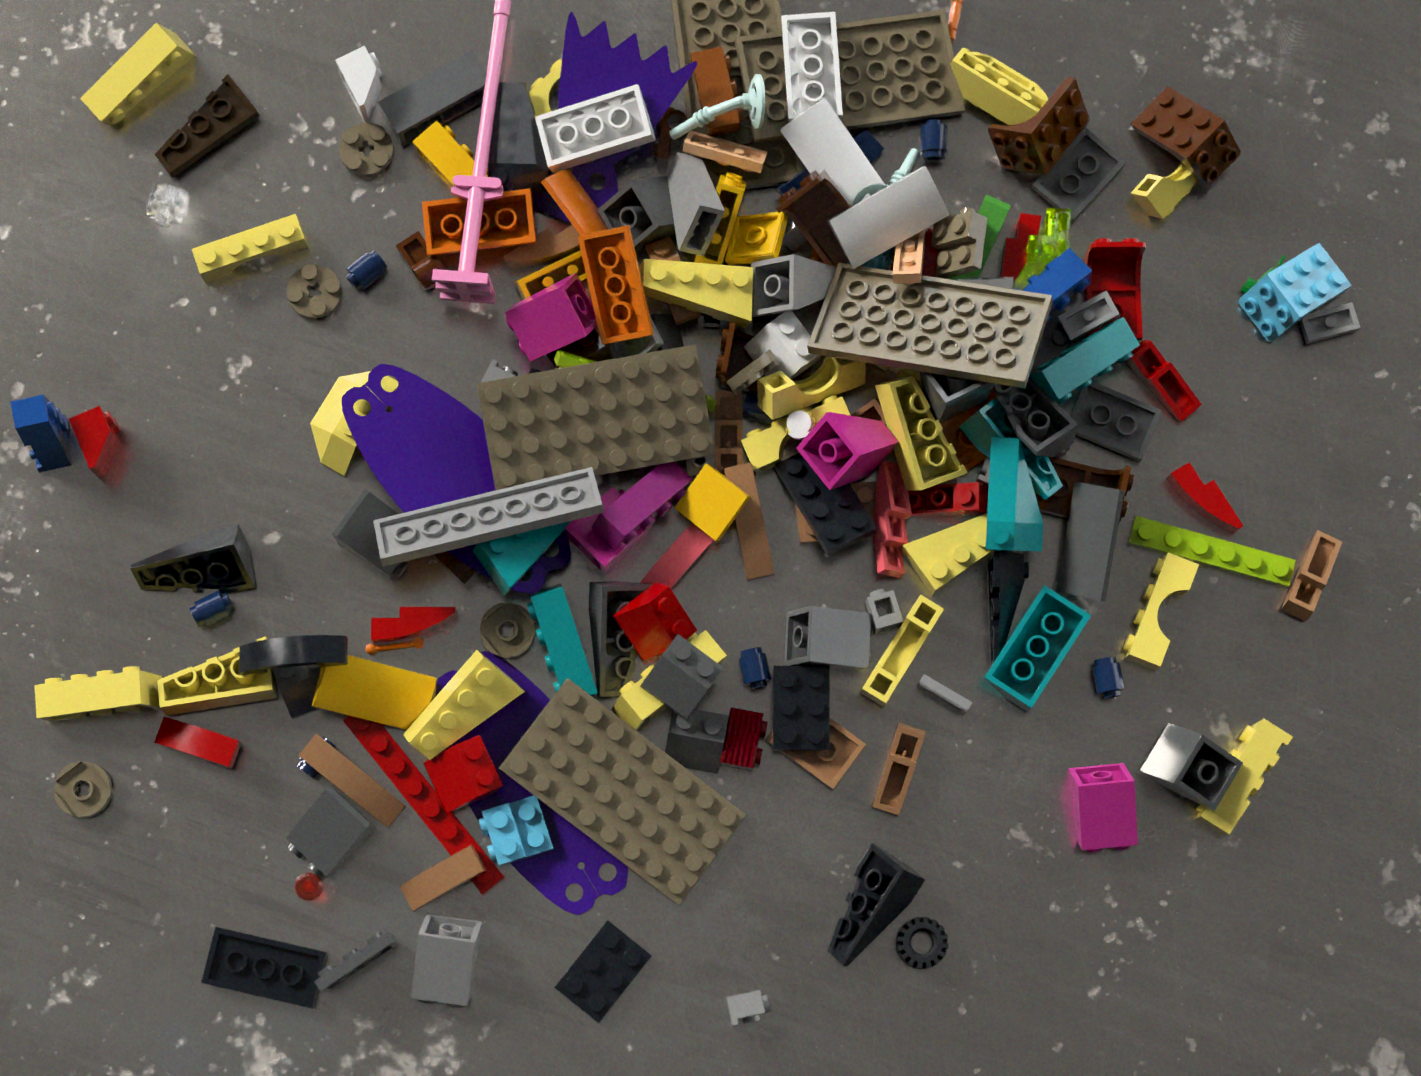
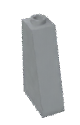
M677 152L667 173L677 246L679 251L704 256L725 210L702 158Z

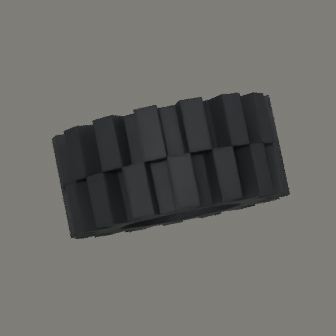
M929 917L914 918L905 923L897 934L896 947L898 954L906 964L913 968H930L937 965L945 957L949 945L947 943L948 935L945 933L944 927L938 924V921L929 919ZM917 932H926L932 937L933 947L930 952L919 954L913 950L911 940Z

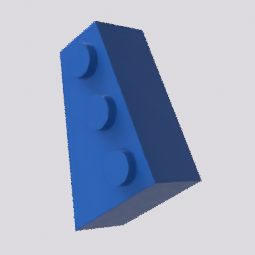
M1070 248L1046 265V269L1038 277L1035 274L1028 279L1030 284L1022 290L1052 295L1053 303L1046 324L1050 321V315L1056 309L1058 311L1063 310L1070 303V297L1074 293H1082L1091 284L1092 270Z
M44 394L10 401L15 429L24 446L31 445L33 451H30L29 455L32 460L36 459L38 472L71 466L65 431L69 430L65 414H61L59 408L55 407L54 402H50Z

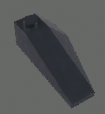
M873 843L856 868L854 876L858 878L853 892H848L845 901L849 903L845 915L838 920L828 952L846 967L912 902L925 881L910 866Z

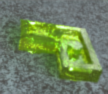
M1046 208L1044 219L1045 235H1029L1027 263H1050L1069 249L1071 208Z

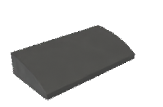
M1074 483L1056 591L1106 601L1124 497L1123 490L1089 483Z

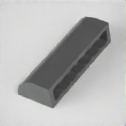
M471 50L378 101V104L396 137L404 147L416 139L435 121H438L442 126L482 104L487 73Z

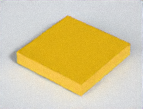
M783 212L737 216L725 257L727 264H749L779 257L789 217Z
M706 463L685 492L686 494L675 506V509L712 539L720 541L750 499V496L718 470Z

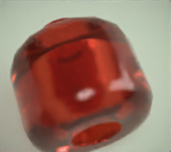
M304 873L295 882V892L299 898L305 901H315L324 892L323 880L314 873Z

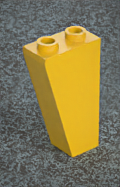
M727 172L726 176L720 174L716 192L725 212L705 255H696L694 263L722 265L746 187V182L741 181L742 176Z

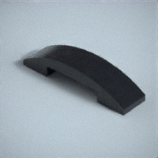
M340 635L289 636L260 640L242 645L239 652V674L267 673L268 669L316 664L319 667L347 665L348 637Z

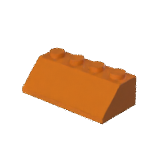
M530 189L503 192V198L484 201L477 250L536 243V215L534 197ZM457 197L422 202L427 256L461 252L468 200Z

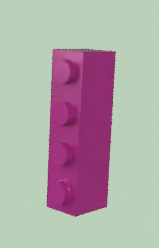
M675 461L659 464L604 509V513L599 514L591 528L614 550L623 543L628 546L638 536L637 532L640 529L646 531L655 522L656 519L654 517L657 515L663 517L673 506L671 504L673 501L677 503L686 494L687 487L693 479Z

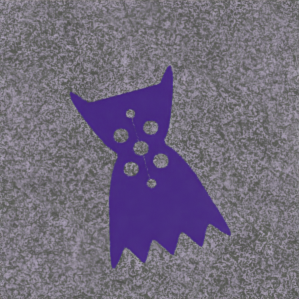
M571 11L565 31L558 91V109L638 84L652 128L654 129L689 80L697 66V61L687 64L672 73L666 45L647 59L642 60L636 33L632 34L618 46L611 48L605 21L582 37L577 20ZM636 147L596 159L591 164L583 163L573 167L572 174L598 209L618 192L614 165L629 155ZM593 173H601L605 177V186L600 190H595L589 185V178ZM532 192L535 209L570 222L549 192Z

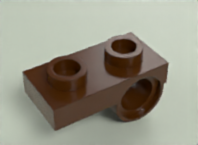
M673 107L667 109L656 125V131H660L659 141H654L652 157H657V166L668 168L671 141H679L686 136L684 134L673 140L669 134L671 128L668 125L671 122L678 121L683 123L688 120L683 111Z
M417 231L398 243L396 248L427 292L436 286V282L432 281L433 269H446L437 255L427 256L426 241L420 232Z

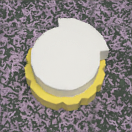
M797 409L786 418L785 428L790 437L796 440H803L815 427L816 421L810 412L804 409Z

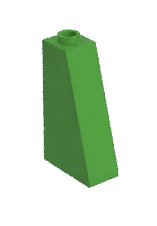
M989 195L985 196L978 211V214L987 217L981 269L948 279L958 281V278L980 277L1011 205Z

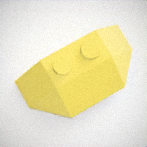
M962 48L950 64L963 98L1009 126L1031 119L1048 101L1046 93L1036 83L991 56L979 52H970L969 49Z
M371 371L338 377L310 423L321 464L344 477L361 451L345 420L342 411V396L351 388L362 387L368 382V374ZM385 376L381 380V387L387 392H393L398 388V381ZM360 399L354 403L353 409L357 415L366 416L371 411V405L368 401Z

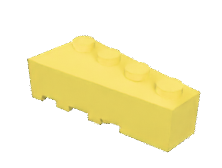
M138 666L124 667L121 673H114L113 670L98 671L97 676L88 677V674L71 675V680L62 681V678L45 679V684L34 685L36 717L41 720L55 721L86 717V712L93 716L112 715V709H115L116 712H141L140 706L160 710L157 680L162 679V676L141 671Z

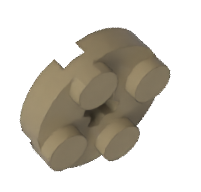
M360 123L344 131L339 144V154L343 165L351 172H354L359 177L370 178L380 175L385 171L389 163L392 162L394 146L390 135L383 126L373 123ZM365 144L374 147V150L370 151L369 156L359 152L360 148H363Z
M306 264L291 276L287 285V297L293 310L298 315L306 319L315 320L324 316H330L337 310L342 300L341 284L337 275L331 269L322 265ZM319 286V291L322 294L310 298L309 288Z
M769 349L729 379L727 383L735 395H737L780 362Z
M496 604L486 611L481 620L480 638L484 647L494 656L503 659L516 658L524 654L531 647L536 635L534 621L531 619L530 613L518 604ZM503 624L507 626L514 625V635L512 637H502L500 635L503 631L501 628Z
M80 761L67 765L59 772L55 781L54 797L56 803L65 813L78 818L92 817L99 814L108 805L113 795L109 775L102 767L91 762ZM79 783L84 785L89 783L90 788L88 789L89 794L87 796H78L76 794L79 790L77 786Z

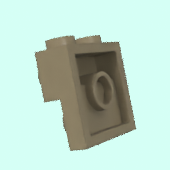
M962 208L960 214L949 213V216L934 223L931 247L939 250L935 276L947 279L981 269L987 217L978 214L973 208Z

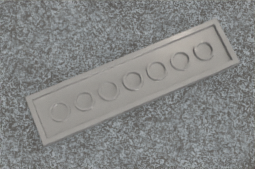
M590 467L373 520L380 559L384 567L604 513L593 469Z

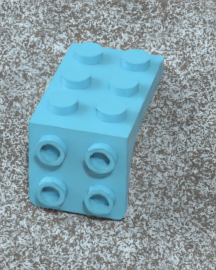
M1318 243L1267 273L1239 299V304L1268 342H1272L1303 317L1345 292L1352 285L1321 244Z

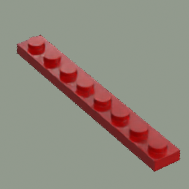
M348 716L343 720L451 856L470 845L474 846L486 869V872L471 879L480 893L485 895L505 878L454 813L446 814L436 791L384 726L352 716Z

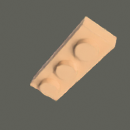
M695 131L688 133L682 152L689 153L692 156L714 160L721 165L736 166L750 173H761L768 153L767 151Z
M925 230L896 245L892 274L893 284L911 285L921 283Z

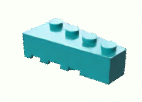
M1124 317L1106 324L1081 340L1082 344L1077 343L1060 353L1061 358L1058 356L1037 367L1038 371L1031 373L1029 377L1054 401H1057L1058 404L1066 401L1073 396L1071 394L1072 390L1075 388L1081 390L1093 382L1091 379L1093 376L1098 374L1100 377L1113 369L1111 364L1116 361L1122 363L1133 356L1131 351L1140 346Z
M571 521L477 543L473 552L505 596L565 532V527Z
M561 583L529 594L532 602L527 603L531 619H538L540 629L535 631L540 646L546 644L549 655L544 656L549 673L555 671L558 682L553 683L555 691L557 692L568 678L589 695L597 694L598 692Z

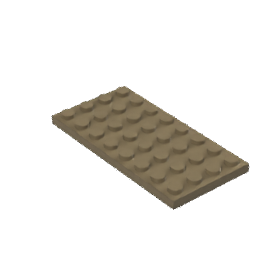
M671 0L680 69L690 64V53L722 46L724 55L729 54L732 71H728L730 80H735L738 96H742L744 87L735 38L782 31L779 0ZM693 73L683 87L687 119L692 118L693 114L701 109ZM743 109L744 121L740 122L739 131L713 137L767 151L766 161L761 173L746 172L736 166L721 165L714 160L702 158L715 190L720 174L726 176L727 172L742 176L741 181L746 182L745 189L785 184L799 172L803 171L802 161L786 138L754 143L748 110ZM698 126L691 130L707 135L705 126L702 128Z
M944 9L836 24L843 111L842 123L847 130L964 113L965 107L962 93L950 65L954 59V53ZM782 31L736 37L735 46L744 93H748L750 83L755 74H761L764 81L765 115L762 127L754 129L750 121L754 143L785 139L780 129L791 121L788 120Z
M838 262L807 345L808 353L1019 388L1026 387L1053 303L1052 295L922 275L921 283L911 285L893 284V271L865 266H858L853 269L851 264Z
M696 344L476 383L495 490L590 467L593 469L594 476L715 454Z
M568 678L498 768L677 905L682 902L746 816L739 808Z

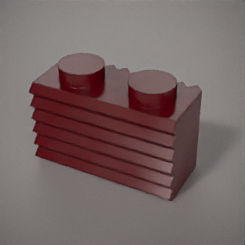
M734 707L730 708L720 765L751 771L754 769V764L760 765L763 749L757 747L759 737L765 738L768 721L763 720L764 713Z

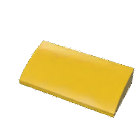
M348 655L347 665L321 667L312 707L407 730L430 704L437 678Z

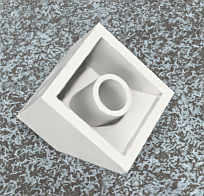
M363 46L335 61L341 79L364 123H368L371 120L382 88L380 77L383 74L374 52L369 54L366 47Z
M792 311L784 312L771 321L744 346V349L753 361L770 349L780 363L764 375L768 376L782 371L791 380L818 362L822 356L808 353L807 345L811 335Z

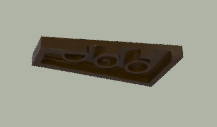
M229 74L221 80L223 83L215 92L212 90L205 98L206 102L197 112L195 110L188 117L189 121L181 130L177 129L154 154L171 178L260 116Z

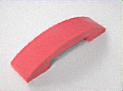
M692 523L661 556L640 583L654 584L657 582L669 586L672 590V587L707 548L709 549L715 540Z

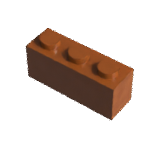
M722 46L690 53V63L697 61L693 76L701 109L705 106L712 107L733 99L734 96H738L735 80H730L728 71H732L729 54L724 55ZM740 107L716 116L714 121L705 125L707 135L718 136L739 131L740 122L744 121L742 108Z

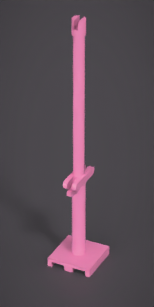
M495 0L494 24L473 176L456 175L453 177L454 187H451V194L466 199L468 202L458 271L433 269L432 281L436 282L435 289L437 292H440V300L495 304L496 293L489 274L474 271L484 201L503 198L501 180L499 178L486 177L507 19H509L510 0Z

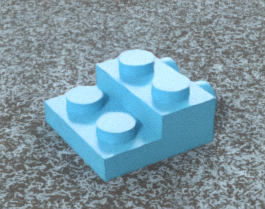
M531 796L482 811L484 818L479 819L483 835L489 834L492 845L487 846L491 861H498L500 867L554 849L537 797Z

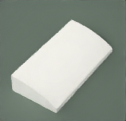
M835 12L781 15L788 120L792 121L825 97L841 122H843Z
M638 84L535 117L548 168L553 173L656 141Z
M825 97L780 129L809 173L816 170L819 174L825 169L851 205L856 195L864 187L875 183L884 184ZM869 193L866 194V195L864 196V198L862 199V201H863L864 199L870 197V194H869Z
M924 166L827 220L851 266L855 269L950 214L929 171Z

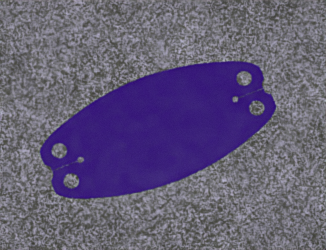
M379 364L368 374V382L362 387L351 388L342 396V411L358 448L378 481L404 513L495 491L483 420L440 388L402 368L388 364ZM389 375L395 377L398 381V388L393 392L383 390L381 387L383 377ZM363 399L369 402L371 411L368 415L359 416L355 413L353 406L357 400ZM386 406H391L393 411L388 413ZM565 532L555 541L559 546L558 554L554 557H548L543 554L531 567L532 578L527 582L519 580L512 587V590L533 594L544 585L545 575L552 569L559 570L570 561V545ZM476 544L447 551L467 566L492 579L473 552Z
M486 651L481 653L513 679L525 692L446 748L447 750L456 744L480 735L503 784L497 793L469 804L478 821L484 818L482 814L484 810L534 796L498 768L550 701L516 667L505 659L494 656ZM451 670L438 678L436 696L458 671ZM538 799L554 849L513 862L511 865L547 899L563 910L576 915H581L591 909L595 899L603 894L613 895L624 889L627 883L628 867ZM579 862H583L585 864V867L583 869L578 868L577 865ZM605 863H610L616 867L617 874L611 881H604L599 876V869ZM576 883L582 887L583 896L580 900L570 901L566 897L565 890L570 884Z

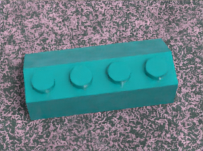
M1044 585L984 679L1006 699L1028 712L1034 706L1091 615Z

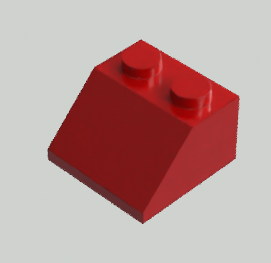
M97 406L69 418V422L89 469L102 480L106 478L120 445L117 434L121 433V429L110 411L105 412L100 406Z
M657 582L613 615L642 660L664 653L678 634L684 639H688L698 631L671 588Z
M480 735L456 744L423 763L446 814L493 795L503 786Z

